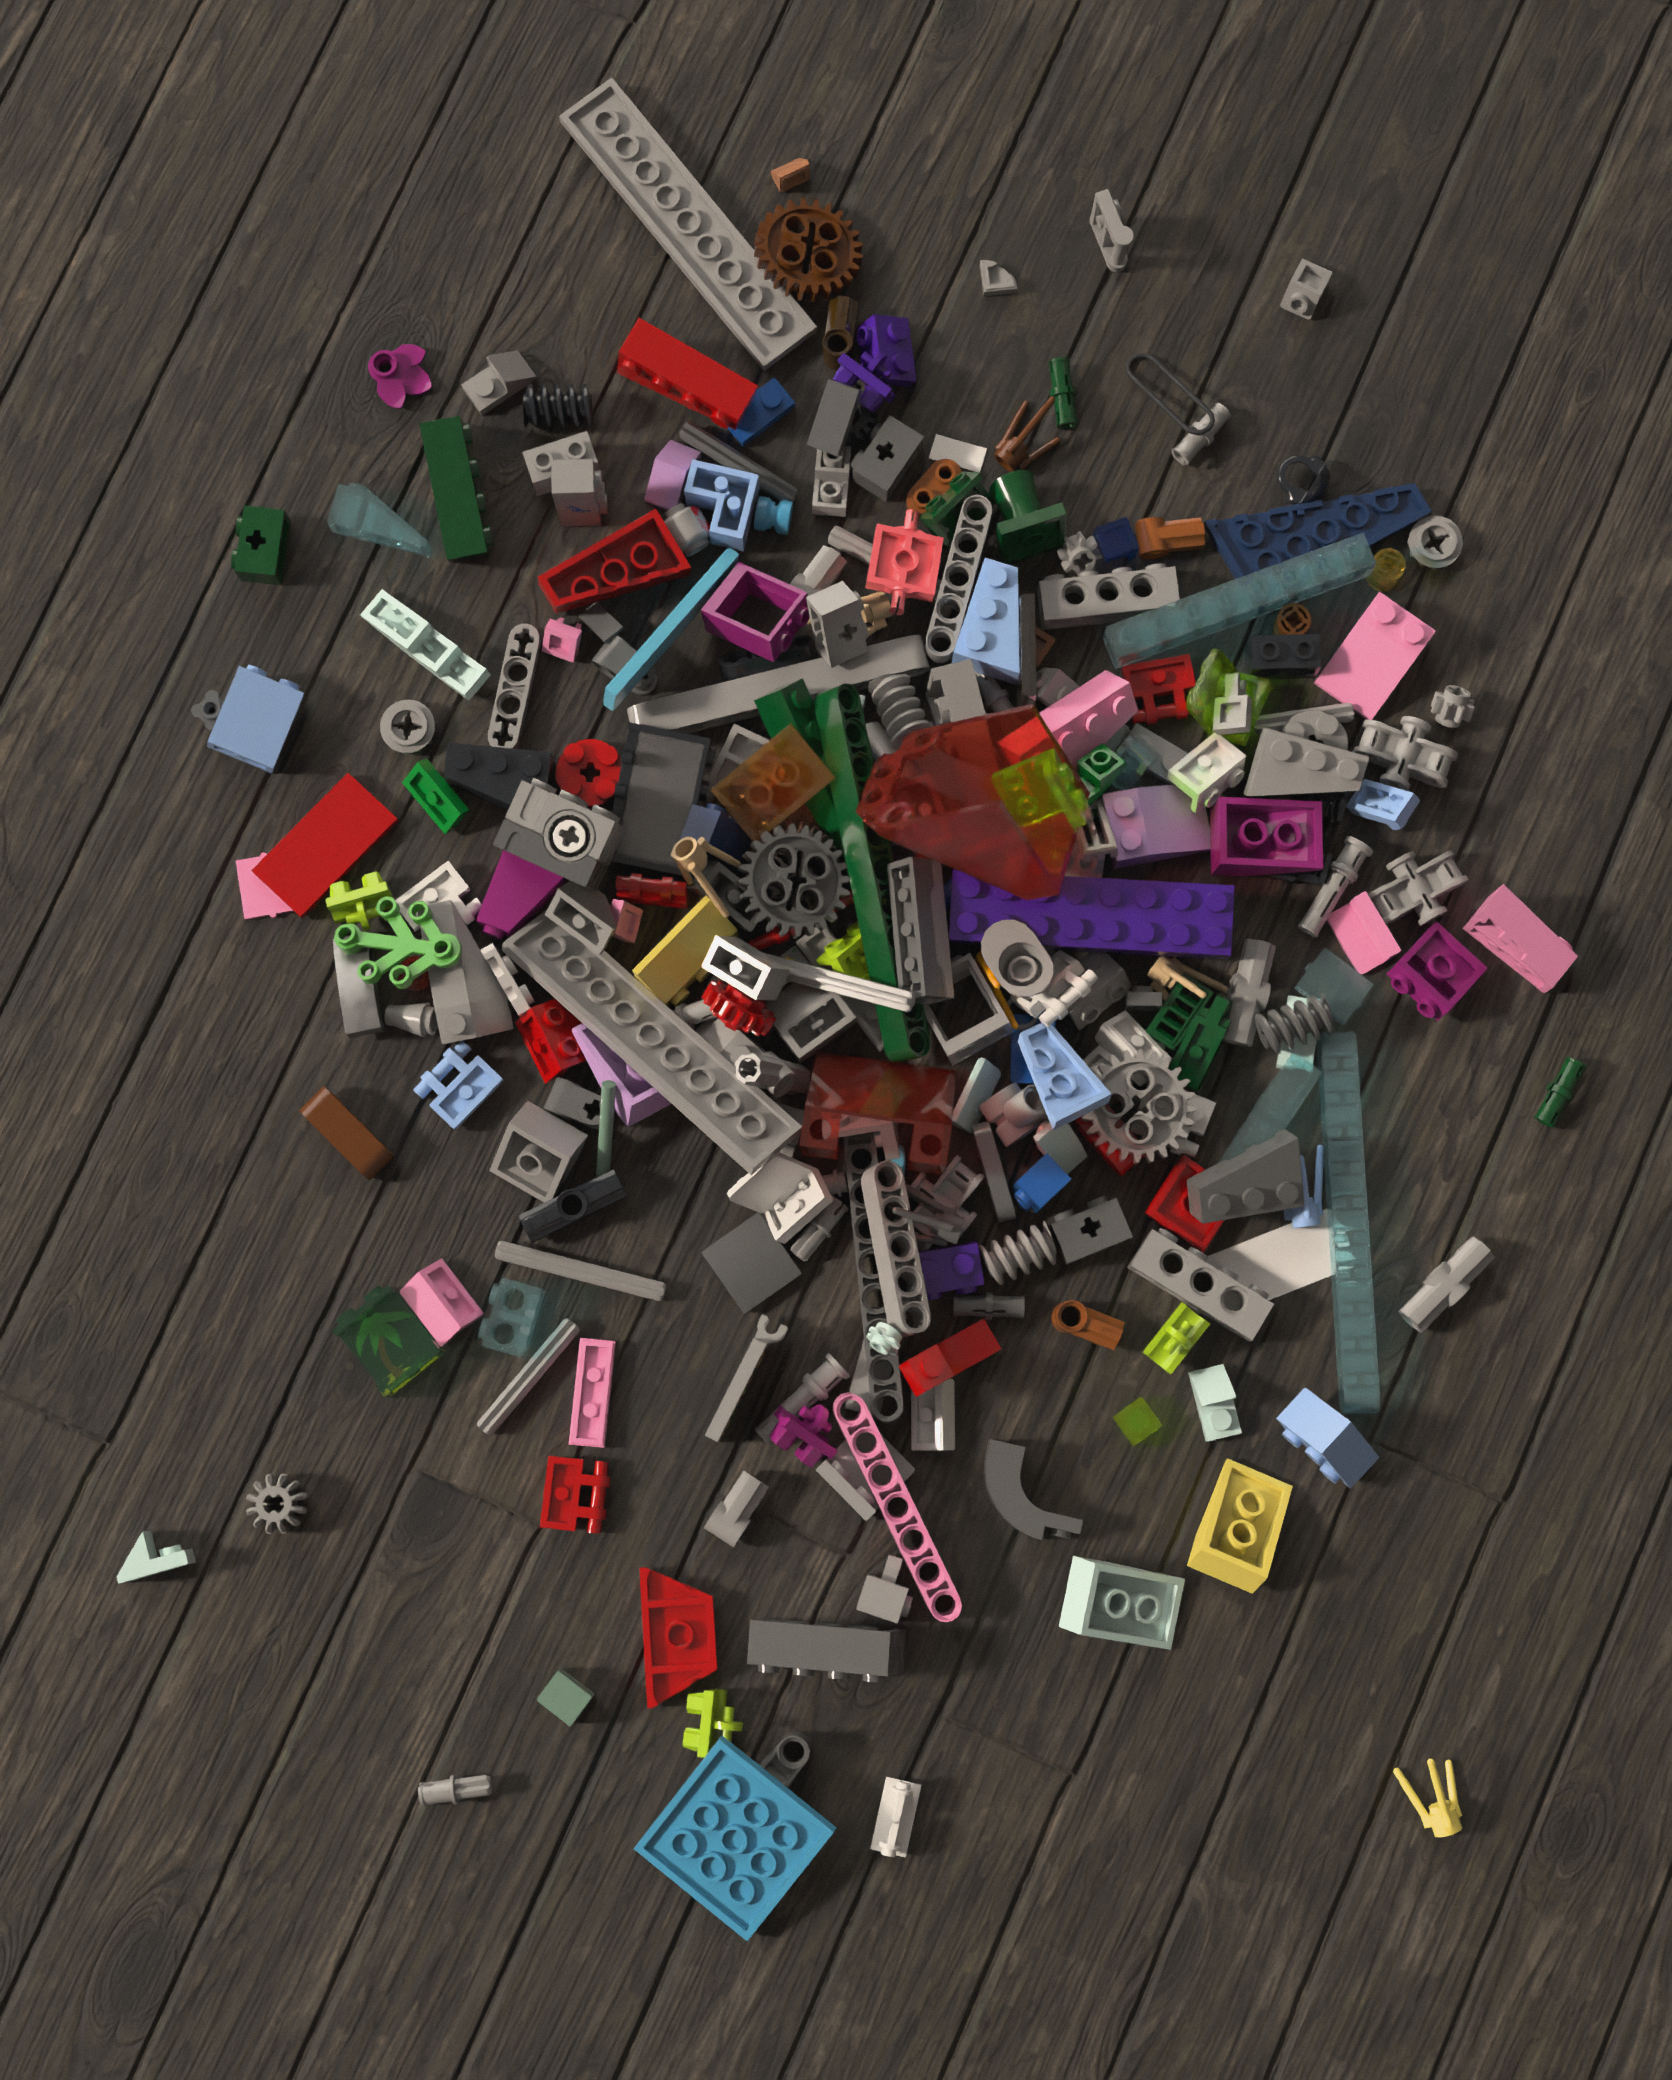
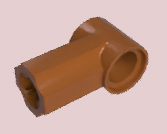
M1150 517L1135 523L1140 559H1158L1168 555L1169 552L1203 549L1205 546V530L1201 517L1165 521L1161 517Z
M1074 1300L1065 1301L1057 1305L1052 1311L1051 1316L1053 1326L1061 1333H1069L1112 1351L1115 1350L1121 1338L1125 1323L1085 1307L1080 1302ZM1066 1307L1074 1309L1077 1313L1078 1319L1073 1327L1065 1325L1061 1319L1062 1311Z

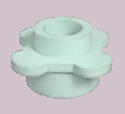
M879 1322L876 1327L871 1326L869 1328L870 1333L866 1336L870 1341L871 1347L884 1355L888 1353L897 1355V1349L901 1346V1334L895 1328L883 1322Z

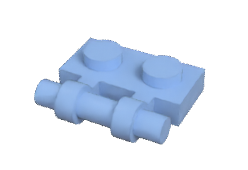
M463 1040L453 1049L449 1047L443 1054L444 1058L431 1072L427 1070L420 1077L422 1081L413 1089L422 1099L433 1089L438 1096L429 1106L455 1131L504 1081L478 1055L467 1065L462 1059L471 1048ZM455 1067L460 1074L445 1087L440 1081Z

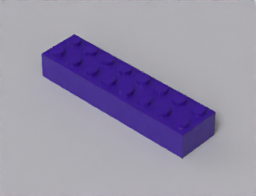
M953 870L949 944L981 945L985 931L992 924L1001 920H1016L1024 923L1033 931L1044 949L1227 959L1231 956L1235 886Z

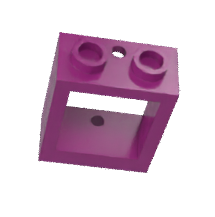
M738 562L701 609L705 631L774 662L781 652H785L789 648L792 638L799 628L804 627L810 619L806 600L808 594L801 589ZM749 594L787 611L769 636L731 619Z

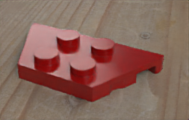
M640 1567L648 1709L654 1708L701 1678L716 1671L718 1664L713 1596L647 1567Z

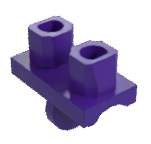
M864 352L859 360L868 366L865 369L843 353L837 360L840 368L833 379L852 387L859 380L867 386L861 395L859 404L872 414L884 401L890 404L896 395L889 386L875 377L879 374L887 380L891 376L892 371L884 366L888 356L883 352H879L873 358L867 352Z

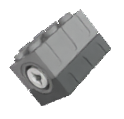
M533 778L531 784L522 780L493 845L597 892L608 869L607 864L610 865L625 831V828L618 824L621 818L597 805H593L592 810L587 809L588 803L564 790H561L558 796L555 794L557 789L538 779Z

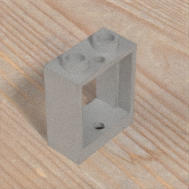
M971 953L951 958L953 984L971 975L994 1016L948 1040L930 1006L923 1004L926 1019L952 1066L1013 1033L1008 1018Z

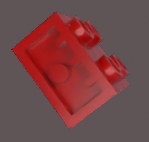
M556 999L531 1007L515 1022L545 1084L555 1081L557 1077L563 1075L569 1068L587 1062L572 1033V1028L582 1024V1022Z

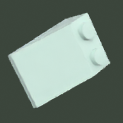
M1073 1556L1059 1627L1079 1635L1171 1650L1185 1579L1111 1562Z

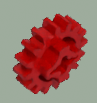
M712 980L701 997L704 999L703 1003L711 1007L710 1011L713 1016L719 1018L727 1028L735 1032L740 1030L748 1034L751 1031L757 1036H760V1034L766 1036L776 1021V1018L773 1016L774 1012L767 1009L768 1006L765 1000H755L731 984L726 985L721 980L718 982Z

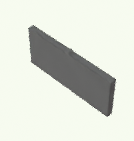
M598 602L592 604L578 615L590 628V631H593L605 644L624 629Z

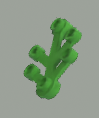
M392 897L381 898L376 905V910L383 919L388 920L397 936L362 932L355 924L351 923L339 926L334 936L336 945L346 954L358 953L363 947L391 951L376 962L371 960L362 962L357 969V974L366 984H374L379 981L381 975L392 969L389 978L399 989L408 988L414 979L434 966L450 968L456 965L461 958L462 952L461 944L455 936L441 933L432 919L431 909L423 901L412 903L408 909L410 918L416 924L422 926L429 941L416 939L400 914L399 904ZM388 905H393L389 912H384ZM425 909L423 915L416 917V913L419 910ZM351 933L348 939L343 940L347 934ZM444 946H448L445 952L439 953ZM413 954L424 955L409 967L398 965ZM374 968L370 976H365L368 969ZM406 973L403 980L397 981L400 974Z

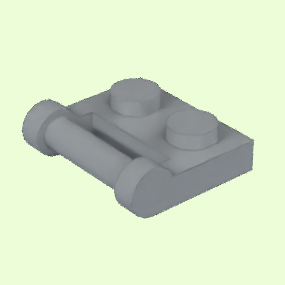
M1106 189L1095 193L1090 224L1108 268L1113 272H1121L1126 268L1128 260L1126 251L1132 244L1134 235L1131 228L1123 226L1121 222L1123 214L1119 201L1117 199L1112 200L1109 190Z

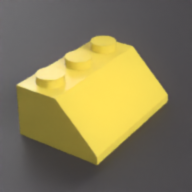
M705 895L632 970L634 976L668 1008L672 1004L676 1007L688 997L690 992L687 989L696 980L702 982L711 973L701 966L715 936L738 937V930L728 918L723 917L712 900Z

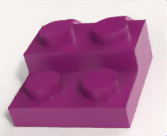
M1436 921L1388 971L1387 975L1391 978L1392 987L1398 993L1408 994L1417 1002V1009L1423 1016L1427 1018L1433 1017L1439 1021L1478 980L1487 967Z

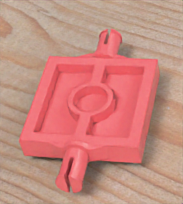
M913 509L906 511L904 526L892 527L877 524L865 586L866 589L892 595L889 611L895 614L898 603L897 615L904 613L906 598L928 602L933 601L944 537L929 535L917 529L920 512L915 510L913 520L911 521Z

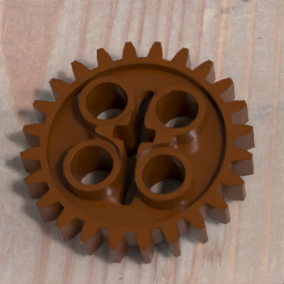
M801 198L800 206H796L790 199L788 200L786 210L778 204L774 214L767 212L765 221L759 223L754 245H756L754 257L759 258L757 268L766 269L764 280L775 279L774 289H778L782 285L785 286V296L787 297L793 291H796L799 301L803 299L804 294H809L812 302H815L818 293H821L825 300H829L831 290L840 295L843 286L849 288L852 279L857 277L863 255L860 254L863 243L857 242L860 232L856 230L850 231L853 223L852 220L842 222V210L835 214L831 213L832 204L830 203L822 209L819 208L818 199H815L812 206L807 205L805 198ZM809 226H814L815 231L807 274H803L802 266L806 252ZM818 266H823V267H826L827 269H822V268H819Z

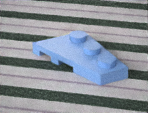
M1040 1023L1020 1033L1018 1044L1053 1130L1109 1103L1112 1095L1053 1025L1046 1027L1043 1023Z

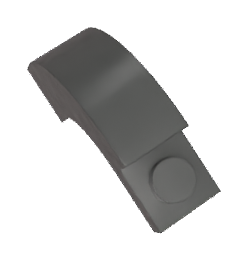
M989 1439L984 1461V1476L988 1494L999 1514L1015 1529L1039 1540L1043 1538L1045 1526L1051 1527L1050 1535L1066 1539L1071 1538V1533L1080 1534L1083 1520L1043 1511L1033 1505L1024 1494L1020 1481V1472L1026 1447Z

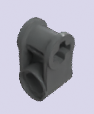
M616 635L602 646L591 662L602 673L613 679L637 651ZM654 665L647 672L648 678L646 680L642 678L631 690L634 694L645 696L655 690L657 676Z
M557 1077L543 1109L563 1119L573 1120L592 1129L599 1130L600 1116L595 1115L593 1118L589 1114V1110L591 1108H600L601 1096L571 1081Z
M789 1732L781 1738L770 1754H767L758 1765L789 1788L796 1778L795 1776L806 1764L810 1756V1741L801 1732ZM797 1741L803 1746L804 1754L800 1758L792 1759L786 1755L784 1746L788 1742Z

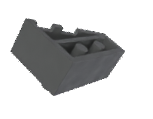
M1283 1129L1275 1133L1273 1138L1259 1145L1254 1144L1246 1148V1152L1228 1161L1225 1159L1187 1179L1190 1214L1204 1224L1305 1206L1298 1137Z

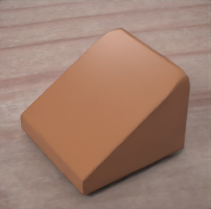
M798 158L771 171V176L780 193L810 179V164L807 159Z

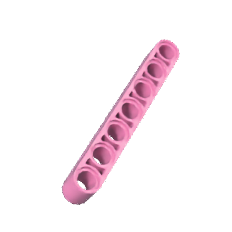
M843 1393L833 1403V1413L927 1608L937 1620L942 1622L953 1621L959 1616L962 1608L961 1599L866 1403L854 1393ZM847 1400H855L859 1405V1413L852 1419H845L840 1413L841 1405ZM864 1432L872 1433L875 1438L874 1446L868 1451H860L856 1446L857 1437ZM881 1464L887 1465L891 1472L889 1479L881 1484L872 1480L873 1469ZM895 1497H902L906 1502L904 1512L897 1516L889 1514L887 1507L890 1500ZM909 1530L920 1531L922 1535L920 1544L913 1548L906 1547L903 1542L904 1535ZM927 1562L935 1563L937 1565L935 1577L930 1580L920 1578L919 1569ZM944 1594L952 1596L953 1605L951 1609L946 1612H939L935 1609V1601L939 1596Z

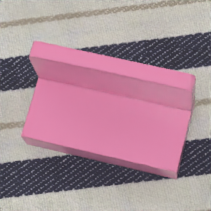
M1366 891L1354 897L1348 904L1332 912L1326 920L1358 975L1369 972L1401 952L1400 947Z
M442 1258L419 1271L400 1290L401 1296L439 1346L447 1344L459 1331L477 1321L484 1314Z

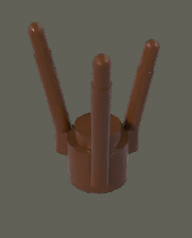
M1054 396L1047 400L1019 436H1014L1011 439L1029 406V401L1025 400L1002 440L995 446L996 452L993 456L1007 471L1012 472L1017 468L1025 470L1031 462L1061 442V439L1056 437L1026 456L1029 449L1023 441L1056 401Z

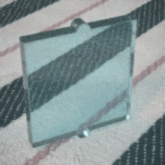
M1324 948L1313 964L1309 963L1305 967L1306 973L1294 989L1306 998L1315 996L1318 1000L1322 992L1328 1001L1333 1018L1344 1025L1353 1011L1360 1009L1363 1005L1362 999L1373 984L1328 949Z

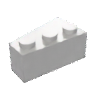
M1262 728L1243 795L1265 796L1359 791L1369 757L1276 730Z

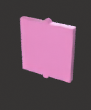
M265 852L261 853L260 857L236 861L245 920L266 916L274 919L278 914L294 912L251 871L267 855Z

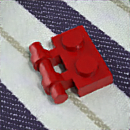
M1190 654L1122 666L1123 679L1130 682L1135 701L1141 700L1143 709H1138L1131 717L1132 724L1145 722L1146 725L1156 724L1159 719L1169 717L1183 719L1187 718L1188 714L1200 712L1199 700L1192 699L1186 701L1184 692L1195 690L1196 688ZM1172 695L1173 703L1155 706L1153 697Z
M631 873V876L617 875L616 889L618 900H624L632 904L688 909L689 893L687 882L674 881L673 877L664 876L662 880L642 878V874Z
M548 1456L540 1528L576 1531L578 1517L588 1518V1533L601 1534L602 1520H606L607 1509H604L606 1487L610 1488L611 1477L608 1476L609 1462L595 1461L594 1473L590 1475L583 1474L585 1459ZM582 1485L592 1486L590 1507L579 1506Z

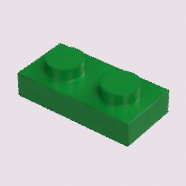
M427 758L418 761L402 782L444 834L454 831L469 811V808Z

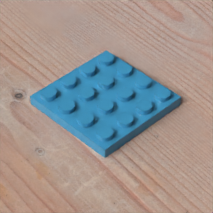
M721 1736L636 1844L634 1850L748 1941L831 1837L836 1827L724 1736Z

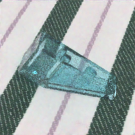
M350 483L349 486L338 484L327 520L333 533L431 557L432 550L428 541L370 492L367 487L357 483Z

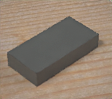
M828 379L807 445L835 456H841L863 390L834 379Z

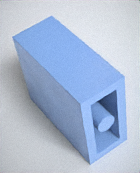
M248 665L247 668L239 666L207 741V747L272 773L301 705L304 693L298 691L299 685L289 680L280 679L277 682L267 678V672L258 667Z

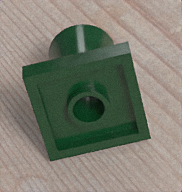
M1012 471L999 477L991 484L989 494L1005 520L997 523V557L999 562L1010 565L1063 548L1064 537H1066L1067 518L1064 506L1061 502L1041 509L1034 475L1031 471Z

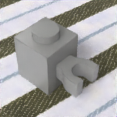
M889 1554L881 1578L867 1574L856 1610L897 1624L900 1616L907 1617L913 1597L907 1595L908 1587L895 1583L903 1559Z

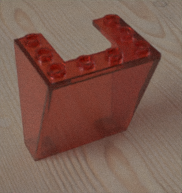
M817 1051L805 1104L800 1139L802 1155L833 1160L838 1159L840 1137L838 1138L841 1115L913 1124L907 1170L941 1175L947 1165L952 1129L956 1071ZM822 1119L831 1125L832 1131L827 1139L823 1138Z

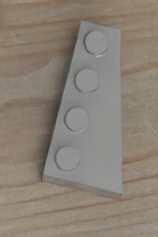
M968 659L932 668L925 694L939 733L964 819L1004 809L1007 797L1010 796V787L1006 776L1001 775L999 751L997 746L993 744L990 723L984 710L972 660Z

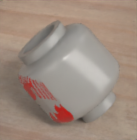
M680 503L665 513L668 518L664 523L686 557L698 553L710 544L708 541L710 525L699 507L689 506L685 508L684 504Z

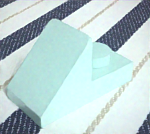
M1221 1364L1188 1372L1206 1442L1242 1433L1233 1400L1236 1398V1394L1224 1365Z
M151 1531L142 1532L117 1575L118 1584L196 1563L193 1549L182 1550L181 1545L178 1544L160 1549V1557H158Z

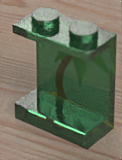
M379 1285L364 1297L366 1303L355 1311L353 1308H350L339 1316L336 1320L338 1326L332 1332L343 1339L378 1383L376 1387L383 1396L390 1398L445 1352L396 1290L388 1285L385 1288Z

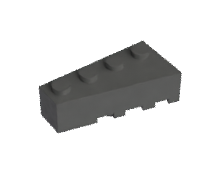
M753 1619L750 1620L747 1664L758 1665L759 1672L779 1673L780 1667L793 1668V1675L814 1676V1670L828 1671L827 1677L833 1679H849V1673L863 1674V1681L884 1682L885 1676L888 1677L904 1672L906 1629L893 1628V1630L879 1631L878 1628L872 1626H849V1628H844L843 1625L830 1623H814V1625H809L808 1622Z

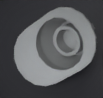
M1001 920L992 924L985 931L981 941V953L987 966L1004 989L1018 997H1032L1043 992L1049 986L1054 975L1053 962L1033 931L1024 923L1016 920Z

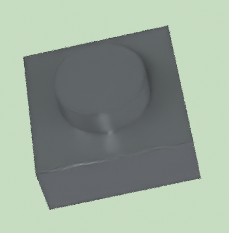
M1150 986L1132 987V992H1127L1124 996V1011H1159L1162 1007V992H1153V987Z

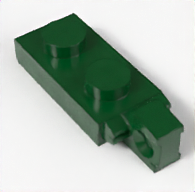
M1222 994L1216 996L1210 1009L1203 1006L1201 1011L1195 1015L1169 1067L1170 1071L1181 1067V1071L1177 1076L1178 1080L1189 1079L1190 1082L1186 1087L1196 1092L1200 1090L1230 1030L1229 1026L1232 1020L1226 1018L1233 1000Z

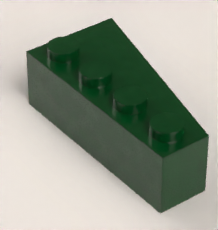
M460 415L419 423L447 560L452 562L489 555L488 546L494 545L490 525L484 526L482 512H486L487 507L483 491L478 492L475 478H480V472L476 457L471 458L469 444H473L470 424L464 423Z

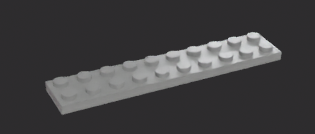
M612 77L559 116L560 122L764 371L817 332V326L791 294L788 297L785 296L786 288L783 285L778 289H774V278L764 280L766 269L757 268L759 258L754 257V249Z
M546 911L503 942L502 951L750 1175L755 1173L774 1154L781 1151L801 1133L802 1126L761 1089L742 1084L735 1077L736 1067L607 952L603 951L601 955L595 953L545 916Z

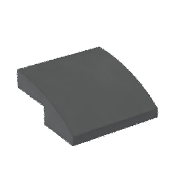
M759 1212L701 1252L744 1314L802 1274L782 1244L775 1241L768 1224Z

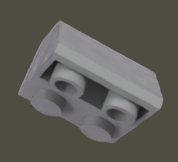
M795 982L781 991L776 1000L766 1002L767 1009L774 1012L773 1016L776 1018L772 1027L799 1064L856 1024V1016L839 994Z

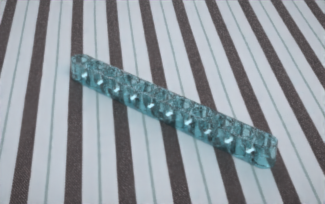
M1354 1031L1334 1032L1332 1036H1329L1327 1032H1321L1320 1040L1317 1041V1060L1339 1404L1342 1415L1377 1414L1380 1411V1388L1357 1040Z

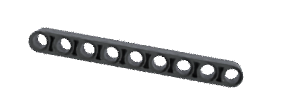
M874 1132L845 1136L843 1140L871 1410L877 1421L890 1424L896 1422L903 1413L898 1353L897 1355L889 1353L884 1355L877 1352L871 1347L870 1341L866 1337L870 1333L869 1328L871 1326L876 1327L879 1322L888 1323L884 1306L881 1309H872L866 1303V1298L870 1293L875 1291L882 1293L878 1273L869 1274L862 1267L864 1260L868 1257H875L872 1239H865L859 1234L860 1226L868 1222L865 1204L858 1202L855 1198L856 1192L862 1188L861 1177L868 1168L878 1164ZM858 1153H865L872 1160L870 1166L865 1169L854 1167L851 1161ZM880 1362L891 1364L894 1369L893 1376L885 1381L877 1379L873 1373L875 1365ZM885 1397L894 1399L898 1406L896 1413L892 1416L881 1415L877 1410L879 1400Z

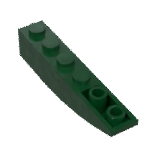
M802 678L779 687L755 699L754 702L777 753L799 795L818 825L829 837V840H833V845L836 846L837 851L842 850L841 856L845 860L814 702Z

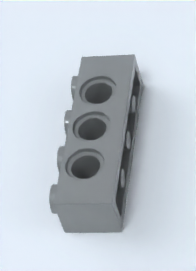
M1159 563L1147 566L1146 570L1132 571L1130 567H1121L1112 570V573L1098 574L1097 571H1085L1078 574V577L1065 578L1061 574L1047 576L1043 581H1039L1037 589L1042 630L1177 616L1180 608V598L1175 566L1166 567L1165 564ZM1144 586L1150 591V595L1139 597L1134 593L1133 588ZM1109 589L1116 594L1117 598L1113 601H1106L1101 598L1099 592ZM1069 593H1076L1082 597L1083 602L1074 605L1069 603L1065 596Z
M1161 1228L1158 1232L1153 1229L1149 1231L1127 1268L1247 1342L1252 1341L1274 1303L1267 1300L1269 1294L1253 1284L1247 1288L1237 1281L1239 1276L1235 1272L1222 1265L1219 1269H1216L1206 1262L1208 1256L1199 1250L1190 1247L1187 1251L1176 1244L1178 1238ZM1166 1255H1174L1179 1259L1181 1267L1178 1273L1171 1274L1164 1269L1163 1259ZM1197 1273L1207 1275L1211 1281L1210 1289L1205 1293L1199 1292L1194 1287L1193 1279ZM1227 1292H1235L1239 1295L1241 1305L1237 1311H1231L1224 1305V1296Z

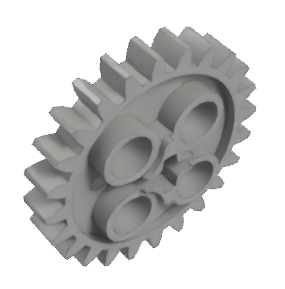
M1143 1049L1137 1051L1134 1059H1132L1129 1051L1125 1050L1122 1054L1121 1062L1115 1055L1110 1056L1109 1063L1111 1067L1109 1068L1107 1065L1100 1063L1097 1068L1102 1076H1096L1110 1091L1111 1097L1117 1098L1120 1101L1122 1110L1119 1114H1112L1103 1105L1081 1118L1082 1121L1092 1122L1093 1124L1086 1132L1087 1135L1098 1133L1100 1137L1097 1139L1095 1146H1100L1103 1143L1108 1144L1107 1156L1115 1150L1119 1151V1162H1123L1127 1155L1130 1154L1132 1155L1134 1165L1139 1163L1141 1155L1145 1156L1149 1164L1154 1161V1152L1164 1159L1167 1157L1165 1146L1174 1151L1177 1150L1179 1145L1175 1137L1185 1140L1189 1135L1182 1127L1194 1125V1121L1186 1117V1114L1196 1111V1107L1187 1104V1101L1193 1098L1195 1093L1184 1092L1183 1089L1190 1080L1183 1079L1179 1081L1177 1076L1181 1071V1067L1170 1071L1168 1069L1170 1058L1165 1059L1160 1064L1157 1062V1052L1155 1051L1149 1059H1145ZM1141 1074L1147 1080V1089L1142 1091L1136 1090L1131 1085V1075ZM1156 1085L1161 1086V1091L1142 1108V1111H1138L1121 1128H1115V1123L1133 1107V1102H1139ZM1155 1101H1167L1171 1106L1170 1116L1163 1117L1157 1114L1154 1106ZM1138 1123L1144 1127L1146 1136L1143 1140H1135L1129 1134L1130 1124Z

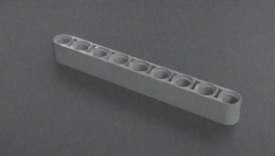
M910 635L867 646L868 652L833 668L822 657L642 702L629 707L627 714L629 722L689 734L760 716L754 702L755 699L802 678L814 702L818 693L844 683L851 684L857 691L868 689L869 683L881 675L907 674L911 678L928 672L930 666L921 635ZM644 734L642 744L665 740V738Z

